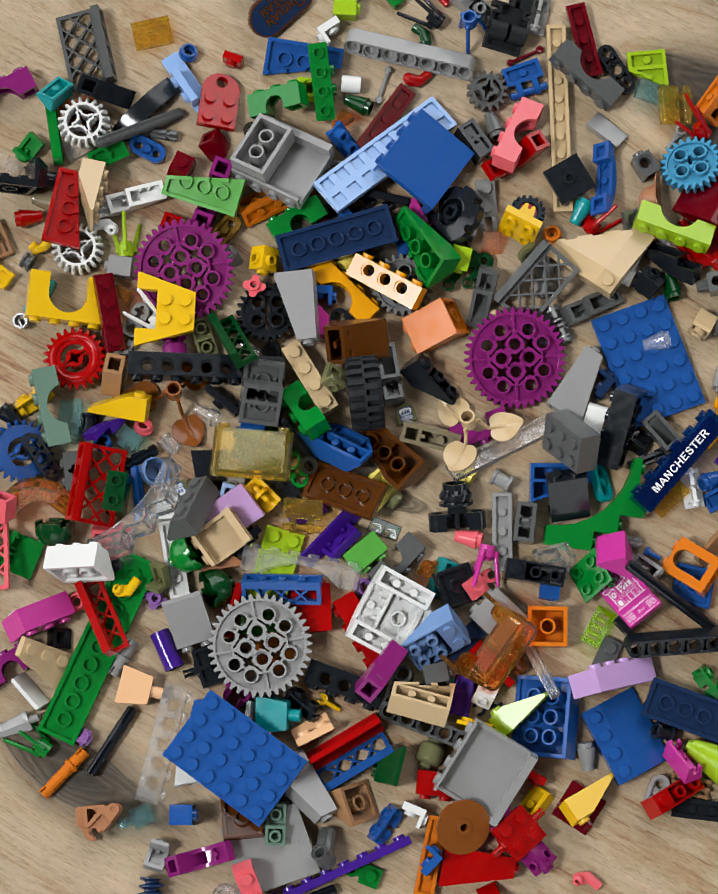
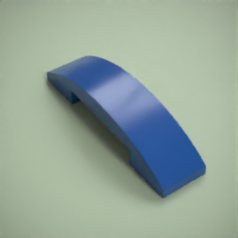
M609 140L593 145V163L597 165L596 196L591 197V216L608 212L615 196L617 182L616 160L612 143Z

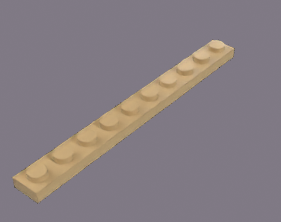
M565 24L546 25L551 167L571 156L568 80L560 70L553 68L548 60L566 40ZM552 190L553 213H572L573 200L562 206Z

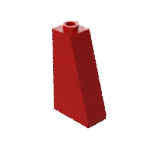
M444 848L438 886L513 879L514 875H518L520 863H517L512 857L500 855L495 859L494 855L479 851L459 855L451 853Z

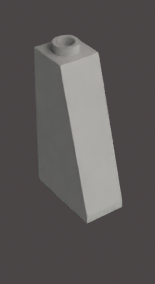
M313 269L274 273L275 281L297 340L304 346L315 345V342H320L316 273Z
M586 345L548 400L547 407L553 411L566 409L580 420H583L603 357L600 354V350L594 346L589 347Z
M299 748L294 752L308 762L287 789L285 795L314 824L321 821L326 823L333 818L337 807L303 749Z

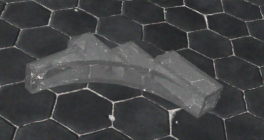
M170 456L164 458L154 483L137 506L113 527L100 535L88 539L86 544H89V542L100 543L108 551L110 561L131 555L136 539L154 533L158 517L172 513L178 507L181 495L176 490L182 470L179 464Z

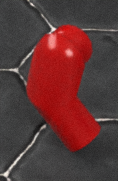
M427 71L420 75L406 73L403 76V81L408 86L418 88L432 78V74Z

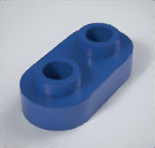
M136 135L131 138L129 146L135 155L152 164H160L165 160L166 152L162 145L143 135ZM137 144H143L141 149L136 148ZM156 152L160 153V156L157 158L153 157V154Z

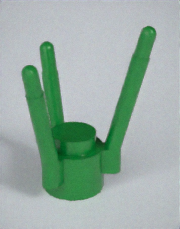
M32 723L33 728L42 739L38 738L36 741L20 730L18 732L34 744L33 749L12 740L3 739L4 742L29 752L37 758L40 756L45 758L53 747L50 744L51 739L38 730V726L35 723Z

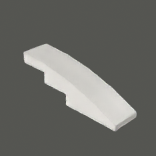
M162 180L125 188L122 192L105 195L103 208L99 209V220L121 215L122 211L126 213L167 199L166 195L161 194L163 189Z

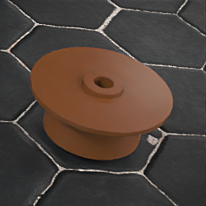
M469 799L458 800L447 805L440 813L436 825L437 838L440 844L447 851L459 855L477 850L485 842L490 831V818L486 809L478 802Z

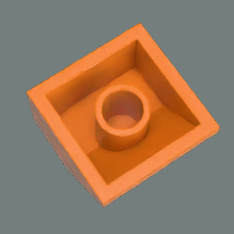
M527 606V646L566 648L568 607Z

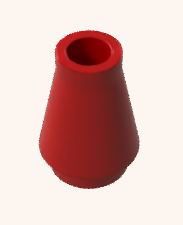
M18 209V211L14 212L16 227L24 228L38 222H43L41 210Z

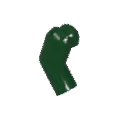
M415 23L411 31L420 36L421 44L431 46L430 32Z

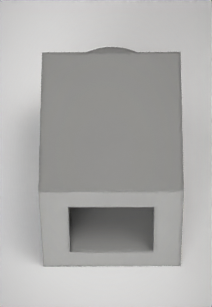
M109 255V259L105 260L104 272L113 273L114 279L132 281L134 260L132 257Z

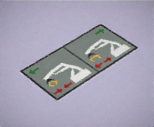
M374 517L373 521L370 522L368 531H374L376 534L397 541L402 527Z

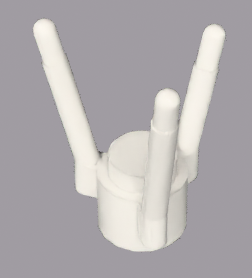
M137 288L138 293L143 298V302L153 313L148 319L150 323L148 324L125 311L122 314L148 329H155L156 308L143 291Z

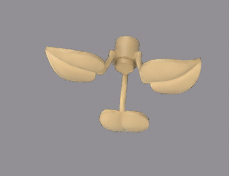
M458 397L454 405L439 400L438 415L440 421L447 427H452L460 422L464 431V443L453 441L444 449L443 457L448 470L451 472L463 471L474 463L477 456L476 448L473 445H467L468 430H473L477 423L487 430H491V436L494 440L507 442L517 435L524 424L523 419L512 413L499 412L489 418L490 426H488L480 418H476L474 412L470 410L468 402Z

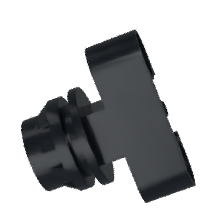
M448 481L442 483V491L439 494V499L442 501L439 502V506L447 508V511L428 514L429 532L440 533L447 532V529L455 528V530H460L461 528L468 527L469 530L486 528L484 509L466 510V506L473 504V500L469 499L472 498V492L468 488L467 481Z

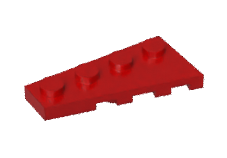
M59 167L41 241L77 250L80 249L78 171Z

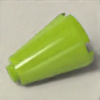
M697 738L694 741L689 740L684 749L687 751L686 755L695 765L700 763L703 767L702 771L718 785V745Z

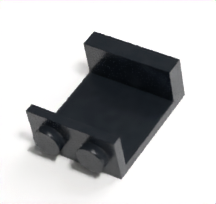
M571 469L545 473L549 496L548 512L552 523L591 517L588 482L585 472L576 474Z

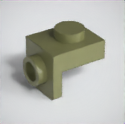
M332 362L327 363L320 384L335 393L346 388L347 383L343 381L345 371Z
M154 560L149 563L154 581L148 583L145 587L146 590L159 594L172 586L168 565Z

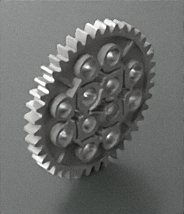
M257 593L256 599L251 594H249V600L241 596V603L235 599L234 607L227 604L228 612L223 609L221 610L224 615L223 617L216 616L220 622L212 623L216 630L209 631L214 637L208 638V641L212 642L213 645L207 646V648L213 650L208 656L215 659L210 664L217 665L214 672L221 671L218 678L222 679L225 677L223 684L231 683L230 689L233 690L237 687L238 694L244 690V696L246 697L251 692L252 698H255L257 693H259L260 698L264 697V693H267L270 698L272 691H274L278 696L280 688L286 692V685L291 688L293 687L292 680L299 682L297 675H304L301 668H308L304 662L311 661L306 654L312 653V650L307 649V647L313 645V643L307 641L312 635L305 632L310 628L309 626L303 627L306 619L299 620L302 613L295 614L296 607L289 609V601L283 605V598H280L277 602L275 595L270 600L267 593H265L264 598H261L260 594ZM271 610L274 612L272 620H265L263 618L265 611ZM238 616L246 617V623L243 626L236 624ZM258 620H260L267 626H272L274 624V628L276 629V631L285 638L273 632L268 634V629L266 628V626L260 623ZM284 621H288L291 624L290 629L286 632L280 630V624ZM255 627H261L263 633L259 637H254L252 630ZM245 630H248V638H242V640H240L239 631L244 632ZM232 632L235 634L233 642L228 643L224 640L226 633ZM271 638H278L280 641L279 646L276 648L269 647V640ZM251 640H254L258 643L264 641L263 645L268 651L261 648L259 650H256L257 646ZM245 643H249L252 646L251 651L247 654L241 652V646ZM288 649L296 651L294 659H287L285 657V652ZM281 650L280 657L282 659L273 662L272 654H277ZM235 653L239 654L240 656L246 659H250L252 657V662L256 667L261 669L262 672L254 666L249 665L248 667H245L246 663L244 662V660L237 656ZM262 654L268 656V662L265 665H260L257 662L258 657ZM231 661H240V668L238 670H231ZM278 665L285 668L282 676L274 674V668ZM249 671H255L257 674V678L253 682H249L246 679Z

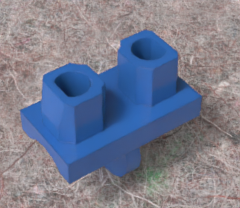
M338 120L335 126L325 133L344 158L359 150L355 139L341 121Z

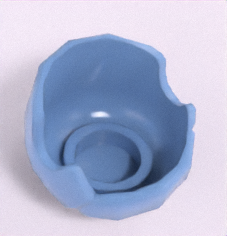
M150 457L142 463L140 476L145 484L160 486L168 480V465L162 458Z

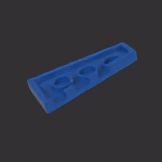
M268 37L262 75L310 71L308 44L311 43ZM327 46L330 65L334 64V69H341L344 49Z

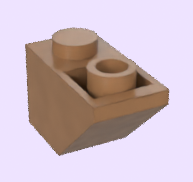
M106 353L100 394L112 397L121 395L128 364L126 356Z

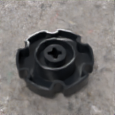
M459 185L447 189L438 203L429 212L428 223L431 224L432 229L452 246L454 244L459 245L471 237V232L474 229L477 230L481 224L484 209L480 205L483 200L476 191L468 186L461 188Z

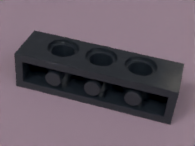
M311 659L304 678L307 688L315 691L321 688L326 690V695L334 698L340 695L345 697L343 701L355 705V702L363 704L362 708L372 712L374 708L379 709L387 687L384 686L376 698L369 703L367 700L360 698L355 692V683L360 676ZM323 674H329L332 678L328 685L320 682V677ZM341 681H348L350 683L348 691L343 692L339 689Z

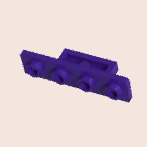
M342 511L300 554V558L310 568L324 555L333 562H336L362 535L353 526L360 517Z

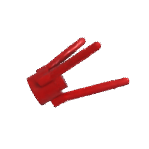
M685 93L684 97L698 121L693 125V131L677 120L674 123L693 139L697 136L699 140L703 137L706 140L711 136L712 130L709 128L698 106L695 108L688 94Z
M615 204L598 220L595 217L592 219L593 216L589 214L583 220L585 224L581 227L588 235L592 234L594 236L600 235L602 232L621 223L622 218H619L600 229L602 227L600 223L618 205Z

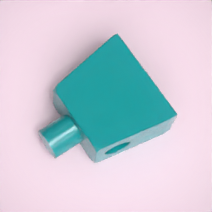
M259 694L256 696L255 723L267 732L286 731L291 728V721L301 722L302 710L291 709L290 699L273 695L269 698L267 694H264L263 698H260Z

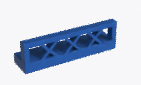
M244 573L241 581L242 596L249 600L247 589H254L264 598L268 590H274L279 594L276 597V601L278 602L280 597H282L283 604L289 601L292 605H321L323 575ZM288 590H294L298 596L296 598H289L285 593ZM308 590L317 591V599H309L305 593Z
M380 732L320 768L316 773L327 792L388 756L394 750L383 732ZM381 737L386 747L380 751L372 750L373 741ZM368 744H370V748H369V749H368V748H364L365 746H367ZM360 749L369 751L367 759L364 761L354 760L356 752ZM353 754V758H352V759L347 758L348 756H350V755ZM343 759L352 761L350 769L346 772L337 770L339 762ZM336 764V768H335V769H331V768H330V767H332V766H334V765ZM325 770L334 771L333 780L325 784L320 773ZM337 772H338V773H342L341 775H339L338 777H336V773H337Z

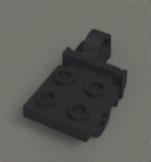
M492 0L491 6L495 8L491 9L481 47L519 57L521 47L524 46L527 40L528 29L526 28L530 19L526 17L532 15L531 9L534 0H509V3Z

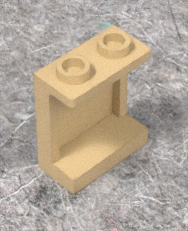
M231 507L225 508L221 511L222 513L206 523L199 535L190 536L192 538L190 540L191 544L196 550L200 549L203 554L201 557L207 566L216 567L253 540V537Z

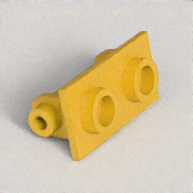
M34 388L30 394H23L16 399L17 402L14 405L16 408L21 407L18 411L22 417L24 415L28 416L38 409L37 406H34L32 394H35ZM53 391L49 393L47 402L51 401L52 397L55 396Z

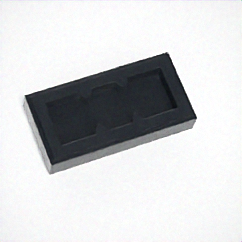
M208 384L204 388L205 393L214 400L212 402L214 406L219 410H226L235 418L239 413L236 406L211 385Z

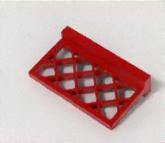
M79 442L65 520L108 528L114 527L116 516L114 511L107 510L110 515L109 523H104L98 515L105 510L101 509L96 512L91 505L98 498L103 504L102 495L105 492L104 490L99 493L94 484L101 479L106 484L107 478L105 476H107L108 471L103 474L98 466L105 459L111 466L110 470L117 471L116 468L119 467L118 471L124 472L128 451L90 442ZM94 448L99 449L104 456L97 462L92 457ZM114 453L121 454L120 462L114 466L109 457ZM95 467L100 477L92 482L89 477V471ZM92 487L97 496L89 501L85 496V492L88 488ZM88 506L93 515L88 519L81 518L82 509Z
M373 713L307 752L306 755L317 771L385 729L379 717Z

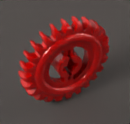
M72 327L70 333L64 329V335L57 333V340L54 338L50 339L53 345H46L50 351L43 353L48 357L43 360V363L49 364L48 366L55 365L58 382L61 381V388L67 384L70 391L74 385L76 390L79 391V387L82 384L84 389H87V382L94 385L92 379L100 380L97 373L103 372V369L100 367L104 366L105 362L102 359L106 358V354L101 353L105 351V348L99 347L102 344V340L95 341L97 335L89 336L90 330L83 334L82 328L75 332L74 327ZM72 345L84 347L80 351L77 349L70 350L66 355V360L61 363L62 353L67 347ZM89 354L88 365L82 371L70 372L66 370L69 367L75 370L81 369L85 364L84 357ZM74 356L78 358V363H75L72 358Z

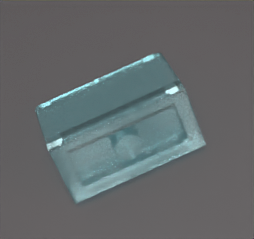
M82 399L60 401L58 420L68 423L71 440L80 441L81 414L84 407Z

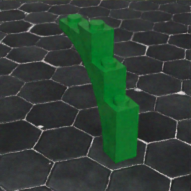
M632 458L629 474L622 489L602 511L588 519L573 524L544 525L542 545L591 551V548H594L596 544V536H593L594 532L603 534L621 531L622 520L619 519L620 516L642 519L644 515H647L648 504L645 503L646 499L638 498V494L641 495L643 483H640L641 475L645 473L643 458Z

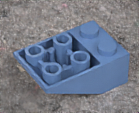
M446 604L431 612L401 646L408 650L406 655L421 671L423 670L422 666L433 664L470 644L471 640L467 627L450 605Z

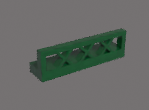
M214 311L207 315L237 370L258 359L233 314L220 321ZM232 323L229 328H223L224 326ZM232 334H237L235 338H230ZM237 344H243L241 348H236ZM244 354H251V355H249V356H247V357L241 359Z

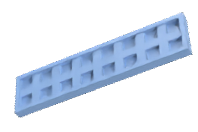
M433 96L313 183V186L337 214L389 177L379 168L373 171V168L376 166L374 161L381 153H386L387 149L385 147L392 139L396 140L398 137L396 133L402 125L407 126L409 123L407 118L413 111L417 113L422 108L449 132L456 128L457 123Z

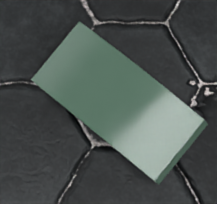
M278 802L266 818L265 845L285 846L287 802Z

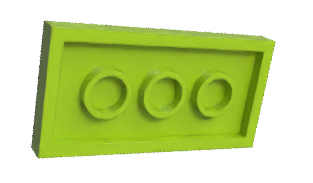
M267 524L252 574H294L305 535ZM247 589V597L251 594L255 598L257 592L254 589ZM268 590L266 592L270 598L273 595H275L276 597L279 595L274 590Z

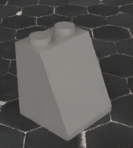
M200 590L161 602L178 651L182 650L183 653L194 650L193 646L201 644L204 647L212 644V642L208 641V638L214 637L209 632L213 630Z

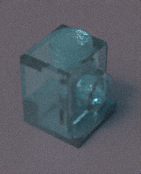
M123 424L122 427L120 426L112 434L118 440L116 443L125 450L127 447L129 448L128 452L130 455L134 454L144 442L143 437L126 424Z

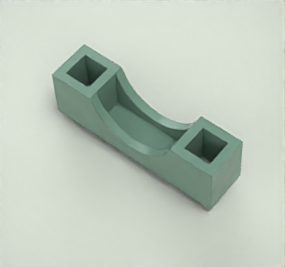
M55 365L32 369L30 371L31 375H28L30 387L34 386L35 390L32 398L34 406L38 405L39 413L36 416L38 425H42L44 431L41 433L42 441L47 445V448L71 443L68 423L54 418L47 406L49 393L59 385Z

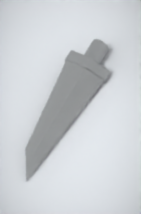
M24 711L0 724V738L18 734L20 730L23 732L33 730L32 723L41 720L39 714L36 713L29 716L27 711Z

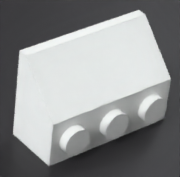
M98 542L47 546L43 569L63 583H76L80 580L83 582L113 581L115 578L109 553Z

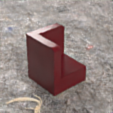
M218 128L204 133L198 145L211 162L214 161L215 156L226 157L231 146L230 142Z

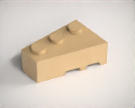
M394 681L386 712L445 728L456 683H450L449 686H438V683L419 685V682Z

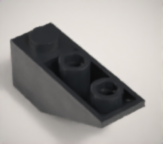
M81 72L75 88L77 92L128 110L136 94L133 90L85 72Z
M423 352L407 361L400 370L401 375L412 387L450 405L455 404L459 396L456 388L445 379L443 373L437 370Z
M507 558L505 559L502 579L563 588L566 568Z

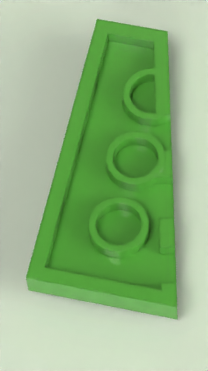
M167 175L161 194L236 217L247 180Z

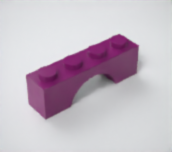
M27 66L14 69L8 76H0V95L10 93L23 100L39 92Z
M215 156L208 177L231 179L233 174L230 160ZM198 206L193 213L192 224L199 220V226L206 223V229L213 227L218 212Z

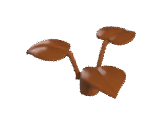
M189 366L182 367L184 372L192 371ZM207 366L201 368L204 373H209ZM150 381L138 382L123 391V394L142 390L146 394L152 395L150 412L156 409V400H160L164 395H167L169 400L177 402L182 418L177 420L172 426V435L175 440L191 447H197L201 443L204 436L203 422L195 414L185 418L180 403L182 396L181 388L187 386L191 391H198L203 389L208 382L192 384L190 381H183L182 383L170 381L159 396H157V386Z

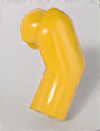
M33 241L28 246V249L32 251V254L37 255L47 251L52 246V243L42 241L38 245L36 241Z
M133 576L126 585L115 584L112 592L117 597H130L142 581Z

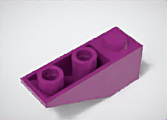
M392 639L357 680L355 692L371 703L387 684L408 653V650Z

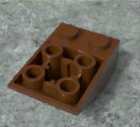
M386 318L331 320L323 326L328 363L345 364L344 360L348 357L372 354L378 356V358L390 357Z

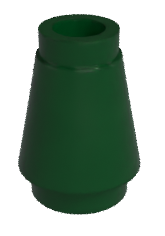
M347 94L344 105H347L362 116H369L374 102L370 101V98Z
M664 273L662 275L666 279L663 284L664 297L668 302L680 300L683 291L677 279Z

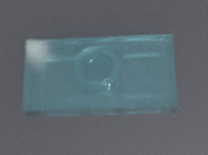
M640 78L634 98L669 110L671 109L675 91Z

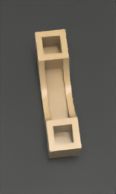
M295 340L281 349L282 355L286 357L290 368L308 392L313 405H317L325 417L339 409V405L330 390L320 384L322 377L301 343Z

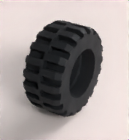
M372 354L346 358L344 362L352 430L358 432L384 428L386 424L378 356Z

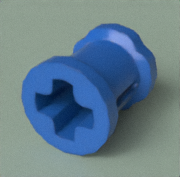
M104 433L97 440H93L94 444L99 445L101 444L100 440L104 439L106 447L112 448L113 446L111 438Z

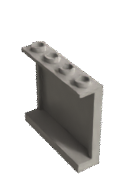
M266 115L293 128L295 142L268 184L234 168L231 169L234 179L247 180L246 185L250 186L254 191L258 193L263 192L272 200L278 199L289 208L295 207L300 210L314 189L313 183L322 176L334 157L333 145Z
M475 718L473 722L469 721L464 729L466 734L463 739L459 738L455 743L453 755H448L443 763L445 768L442 773L438 771L432 781L435 783L433 790L439 789L457 801L469 799L478 802L486 809L490 818L489 824L496 827L538 761V755Z
M291 800L287 801L285 846L265 845L266 820L263 822V838L231 841L235 860H231L232 865L250 858L263 892L321 872L319 865L311 857L313 848L300 810Z

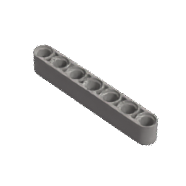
M350 29L344 42V49L350 54L462 80H468L472 77L476 64L475 58L469 54L361 29Z

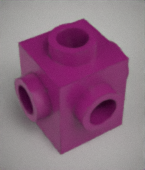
M541 840L521 861L537 877L542 872L547 874L554 867L552 863L557 857Z

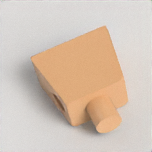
M124 665L115 702L119 704L149 705L151 697L162 700L164 688L154 686V677Z

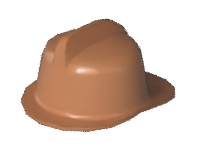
M658 172L655 173V183L641 191L639 205L642 200H646L660 205L662 209L661 184Z

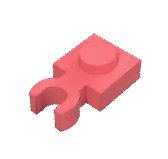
M491 568L485 569L481 572V575L479 574L475 588H472L474 575L462 584L472 601L478 599L489 590L487 584L496 581L495 577L488 578Z

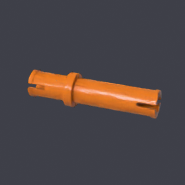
M80 747L73 756L64 761L65 764L49 779L39 792L49 799L73 772L78 771L81 763L90 756L88 752Z

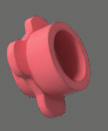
M253 275L250 280L243 282V287L248 290L250 297H256L257 294L266 289V285L260 281L259 275Z

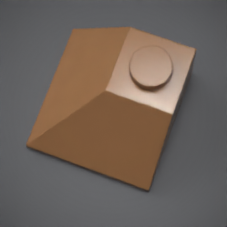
M367 779L328 792L337 807L333 815L349 827L380 817Z

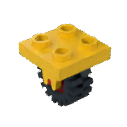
M523 195L522 198L520 196L513 201L512 206L508 205L505 209L497 231L501 232L504 236L518 241L522 245H527L530 242L534 244L546 214L545 206L542 207V202L538 203V198L533 200L531 195L526 198V195Z

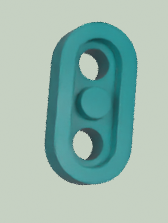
M597 464L596 470L590 471V479L595 498L599 502L605 503L612 500L613 490L606 467Z

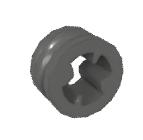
M29 252L25 253L19 263V267H25V271L28 272L33 267L37 257L30 256Z

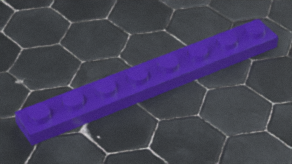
M401 834L393 838L394 842L386 845L384 842L375 846L376 851L368 854L367 851L356 855L357 859L352 862L347 859L338 863L339 868L333 871L331 869L319 872L320 877L313 879L310 876L301 880L302 885L296 888L294 884L284 888L283 894H303L412 844L411 838Z

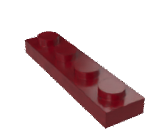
M585 2L566 6L565 9L574 44L582 51L580 56L582 69L591 78L603 76Z
M400 83L355 142L358 147L362 148L395 124L416 94Z
M113 273L93 275L105 353L126 350Z

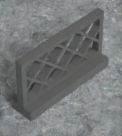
M95 4L90 6V9L56 18L69 82L74 84L73 91H76L74 78L78 72L81 74L82 71L80 69L85 61L93 65L88 74L92 75L97 67L102 70L103 77L101 79L111 83L117 82L118 79L103 10L99 5ZM90 15V22L87 27L79 23L83 16ZM70 20L74 23L69 32L63 29L62 22ZM77 25L85 29L80 38L72 35ZM88 31L94 34V40L91 45L83 41ZM70 36L77 40L73 50L69 49L66 44ZM81 43L89 47L84 56L76 53ZM92 49L98 52V58L94 63L87 59ZM74 54L81 58L76 68L70 63Z
M543 239L493 296V299L504 308L506 307L510 312L511 307L506 303L510 296H518L519 307H522L521 296L532 295V307H522V309L529 308L534 312L535 309L541 308L537 312L536 317L538 318L580 270L560 253L547 239ZM550 251L557 255V264H546V255ZM568 265L574 271L569 277H561L560 266ZM547 266H557L558 277L547 278ZM536 267H544V278L534 279L533 270ZM561 279H566L561 285ZM547 280H558L559 288L556 291L548 292ZM531 281V293H521L520 285L523 282ZM534 281H545V292L534 293ZM518 288V294H513ZM545 294L546 303L543 306H535V295ZM525 324L524 326L529 329L531 325Z

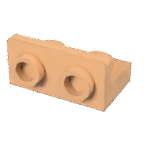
M325 712L318 715L319 718L315 723L306 721L291 729V733L299 748L334 730Z

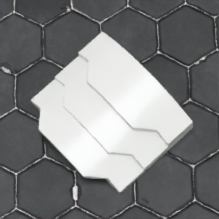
M381 565L358 603L345 636L378 654L383 651L392 639L401 645L432 612L430 603L436 593L389 567Z

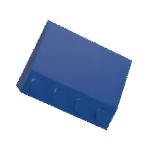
M517 675L515 702L547 691L550 695L512 733V740L534 752L538 757L575 760L580 698H573L569 679L563 677Z
M633 687L580 714L610 773L614 775L613 778L617 786L665 761L663 757L665 746L660 738L653 739L650 732L653 724L649 718L640 715L643 706Z

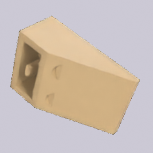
M83 158L79 170L78 192L89 229L93 231L94 225L99 223V209L103 208V194L107 192L109 170H106V162Z

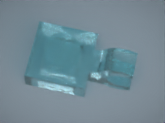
M146 802L128 810L130 817L118 821L120 829H124L134 824L135 828L138 829L155 820Z

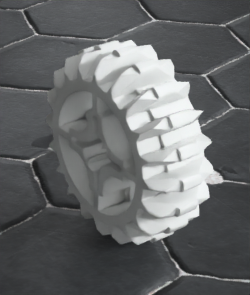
M79 97L78 103L72 99V106L66 104L67 111H60L63 115L58 117V121L61 122L58 128L62 130L60 134L62 137L66 136L64 139L66 143L71 141L72 147L77 143L79 149H82L83 144H85L86 149H89V144L91 143L96 147V138L107 134L105 130L110 129V125L107 124L110 122V118L107 117L108 112L103 110L104 106L102 104L97 105V100H93L90 103L89 97L86 98L85 102ZM82 110H89L94 112L95 114L91 113L87 115L84 114ZM76 113L77 119L69 126L71 117ZM80 117H82L83 121H86L88 130L82 125ZM99 120L98 128L92 133V126ZM84 132L87 136H77L73 133Z
M80 223L79 235L89 238L87 241L86 239L79 241L82 256L76 252V249L68 247L63 252V246L52 244V247L55 249L51 252L52 255L56 256L54 261L59 262L58 267L60 269L64 267L66 273L71 269L72 275H75L77 270H79L80 275H83V269L90 273V266L97 268L94 262H101L102 260L98 256L104 255V252L100 250L104 247V244L99 243L102 238L101 236H96L98 232L96 230L90 231L89 226L84 229V224ZM93 246L92 254L86 260L85 253ZM69 257L71 259L73 257H76L81 262L72 263L66 260V258Z

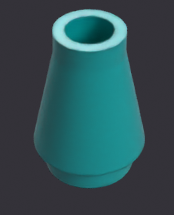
M580 196L579 200L575 202L569 222L579 227L590 213L591 201Z

